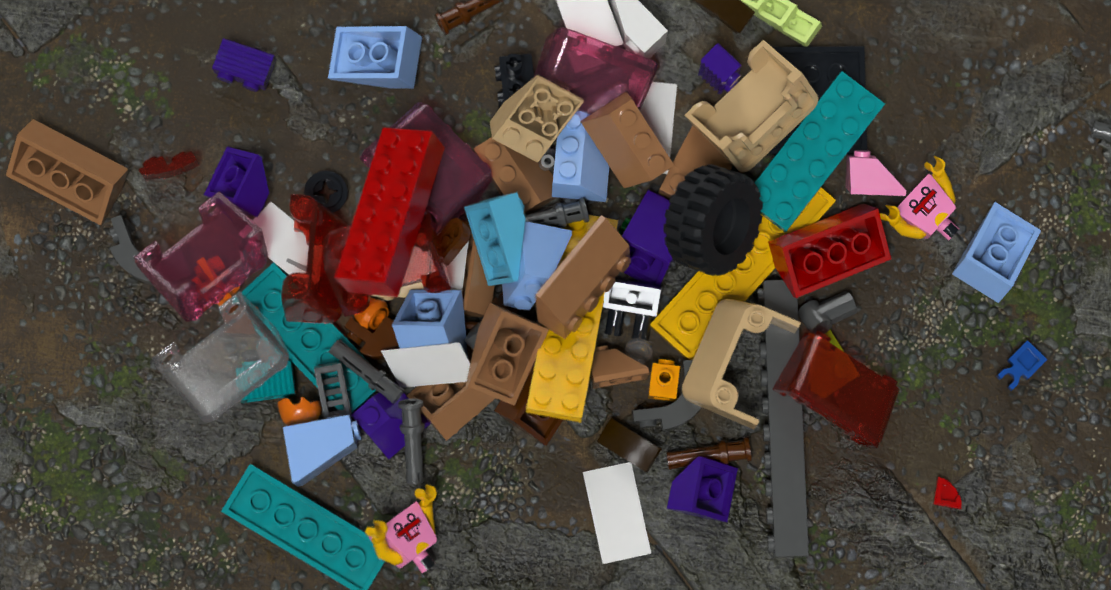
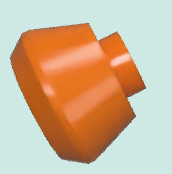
M371 297L360 299L353 308L355 321L371 333L389 315L387 303Z

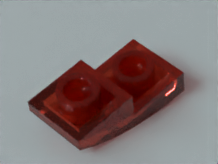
M184 151L175 155L171 159L172 162L170 164H167L163 156L159 158L156 156L151 157L142 164L143 167L139 169V172L144 179H164L183 174L198 167L200 164L192 151L188 153Z

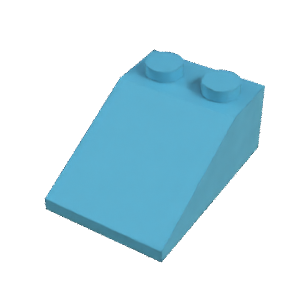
M518 193L497 196L465 206L464 209L488 286L518 281L525 228L524 204L519 198Z

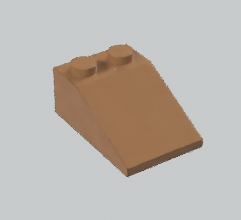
M692 125L673 161L675 166L669 169L659 189V194L664 196L665 199L670 200L671 196L676 193V187L679 182L684 181V177L688 173L701 166L716 165L731 170L733 165Z
M490 303L478 328L466 386L515 406L534 364L537 351L541 348L549 329L531 319Z

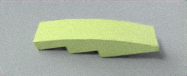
M741 0L755 11L754 15L805 47L809 46L822 27L820 21L800 11L797 5L789 0Z

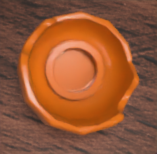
M304 397L295 405L289 398H284L277 403L280 417L287 426L317 421L322 412L320 401L310 403Z

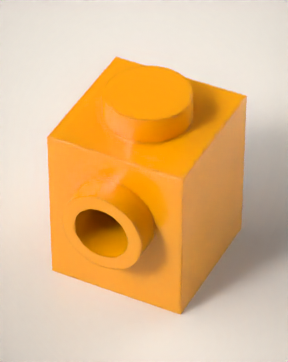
M659 359L658 363L652 364L648 399L676 401L680 366H674L675 361Z

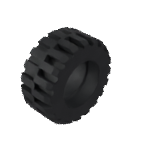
M716 165L701 166L688 173L684 177V181L679 182L676 187V193L669 200L670 206L668 210L666 209V224L663 227V232L666 234L664 241L671 257L680 265L711 276H720L736 269L737 264L742 263L746 259V254L751 252L754 246L753 242L759 234V224L762 223L760 212L763 206L762 201L759 199L761 197L760 192L751 178Z

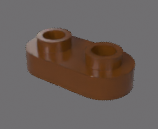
M453 218L447 223L430 245L428 257L432 264L446 267L453 261L471 237V228L467 221Z

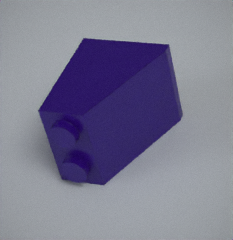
M647 190L622 235L630 247L631 258L629 267L623 273L640 282L661 285L674 261L665 245L664 238L666 234L663 232L664 224H666L665 213L666 209H669L670 202L664 196Z

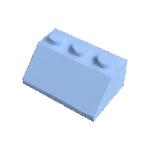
M576 111L557 137L552 197L578 200L584 198V200L606 202L609 165L580 122L591 115L589 112Z

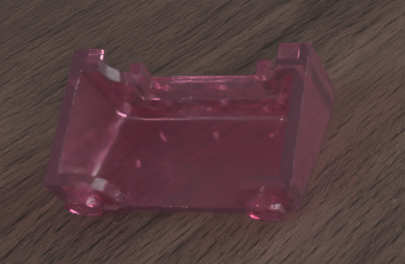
M557 28L546 38L534 77L539 75L584 99L578 110L590 115L624 92L629 94L639 111H641L655 77L658 64L651 59L574 30Z

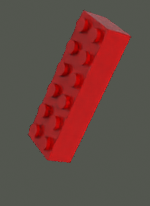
M382 128L335 275L338 282L348 292L399 297L445 149L432 131Z

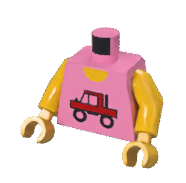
M934 156L936 159L934 167L928 162L924 164L925 168L933 174H928L898 207L885 205L889 209L888 216L880 213L881 220L888 221L901 236L914 239H929L937 230L949 241L959 230L948 219L956 209V198L952 184L944 170L945 162L937 156Z
M427 484L425 485L426 492L420 488L415 490V497L421 500L419 504L416 501L387 523L374 520L375 528L367 527L365 530L366 535L369 536L379 559L396 565L398 568H402L410 561H413L421 573H424L435 564L426 550L437 542L432 503L436 498L437 491L436 488Z

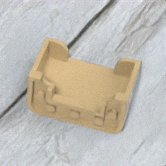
M764 40L749 53L748 65L751 71L714 106L707 101L696 103L684 115L740 172H747L752 169L808 116L818 103V95L805 76Z

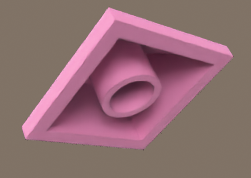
M854 150V155L847 154L845 187L850 194L906 196L905 188L874 155H870V151Z

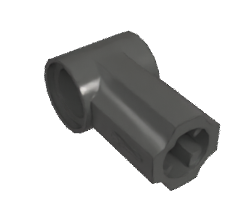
M846 291L820 303L817 300L809 301L798 310V316L813 337L824 335L831 329L832 324L857 313L854 299Z

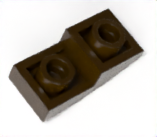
M692 0L708 15L717 17L736 34L741 33L755 13L741 0Z
M612 418L597 440L604 447L647 473L662 450Z

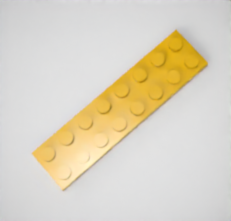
M821 187L786 233L762 215V223L758 227V237L753 242L754 246L751 252L746 254V259L742 263L737 264L736 269L724 275L711 276L698 271L651 322L650 327L687 360H693L717 304L724 299L745 302L774 271L775 266L768 241L818 222L836 200Z
M588 215L589 222L585 223L582 220L569 223L566 227L562 228L571 230L572 236L557 268L599 219L598 216ZM607 218L617 230L618 220ZM604 292L598 298V304L595 309L585 314L577 331L571 332L566 339L548 330L541 348L537 351L526 413L575 422L582 421L604 302Z

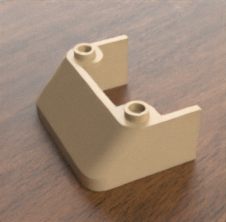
M733 299L720 301L713 312L683 382L682 394L684 398L695 405L755 429L759 420L734 409L738 399L737 389L731 383L722 380L742 330L744 329L751 333H761L771 323L795 334L801 322L761 305Z

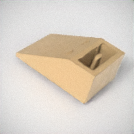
M537 75L509 97L490 121L492 139L539 162L582 105L584 99Z

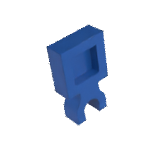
M1027 340L1007 360L1012 366L1002 370L996 377L1001 380L1005 375H1010L1013 381L1007 388L1012 391L1018 385L1021 375L1026 380L1029 379L1047 359Z

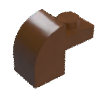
M387 316L374 333H371L352 318L344 326L348 331L346 336L357 345H360L362 342L365 344L360 353L368 359L383 360L385 358L381 350L400 349L392 327L394 321Z

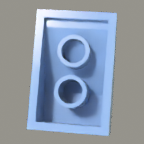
M407 26L336 27L328 79L384 88L414 89L422 36Z
M994 202L962 254L952 275L999 303L1013 287L1041 230Z

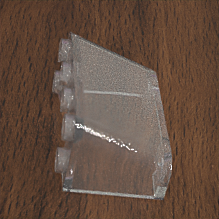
M240 291L218 307L224 324L183 356L177 344L172 342L152 358L156 369L205 423L217 420L224 412L238 404L245 396L262 386L270 377L283 370L289 360V352L278 329ZM239 304L237 310L229 314V310L234 305ZM173 354L171 360L165 364L163 362L168 355Z

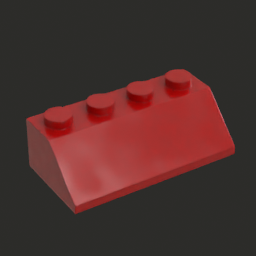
M860 204L768 241L774 266L794 298L891 260L879 210L866 204Z

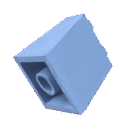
M525 221L519 279L516 282L502 284L504 306L514 307L519 310L531 309L536 302L535 294L555 272L572 236L571 230Z
M410 290L392 324L399 348L460 343L468 358L467 343L464 341L466 329L461 290Z
M350 415L283 427L292 482L297 487L303 486L357 449V441L361 440L357 421H353Z

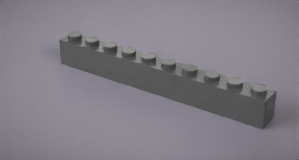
M783 280L763 281L762 288H757V304L798 321V300L793 297ZM770 323L768 328L763 331L764 342L759 343L760 359H765V370H760L761 386H766V397L761 399L762 414H767V425H763V441H768V452H764V469H769L770 479L765 480V496H770L771 508H766V523L771 524L772 535H767L768 552H773V558L808 557L809 552L799 328L794 334Z

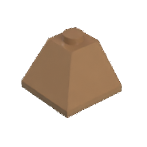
M608 346L595 347L590 372L593 389L647 380L649 369L645 365L616 349L609 350Z

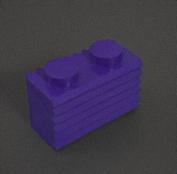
M223 38L212 69L217 74L219 80L227 83H232L233 80L243 83L242 87L258 92V89L266 90L277 60L275 55Z
M717 43L701 59L698 76L706 79V83H710V87H714L718 94H722L724 91L728 93L739 82L738 79L741 77L739 72L742 65Z

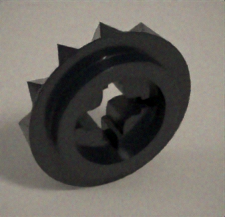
M331 171L318 172L312 175L305 185V200L308 206L317 213L329 215L339 211L347 201V185L337 173ZM324 182H326L329 190H334L335 192L329 196L327 204L323 196L314 195L323 191Z

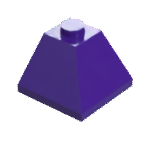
M226 147L204 196L236 211L258 218L269 195L262 157L258 154Z
M379 392L351 415L389 460L405 447L404 434L400 431L402 411L398 407L399 401L409 399L405 393L402 394L396 403L392 404L391 401ZM421 413V422L424 423L425 430L431 423Z
M697 457L672 481L667 509L687 515L728 522L738 468L704 457Z

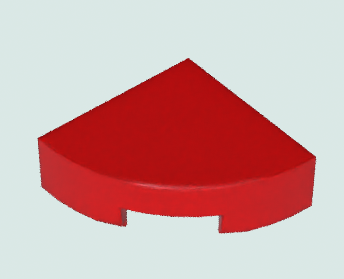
M937 477L933 505L960 510L962 506L961 497L956 488L948 480Z

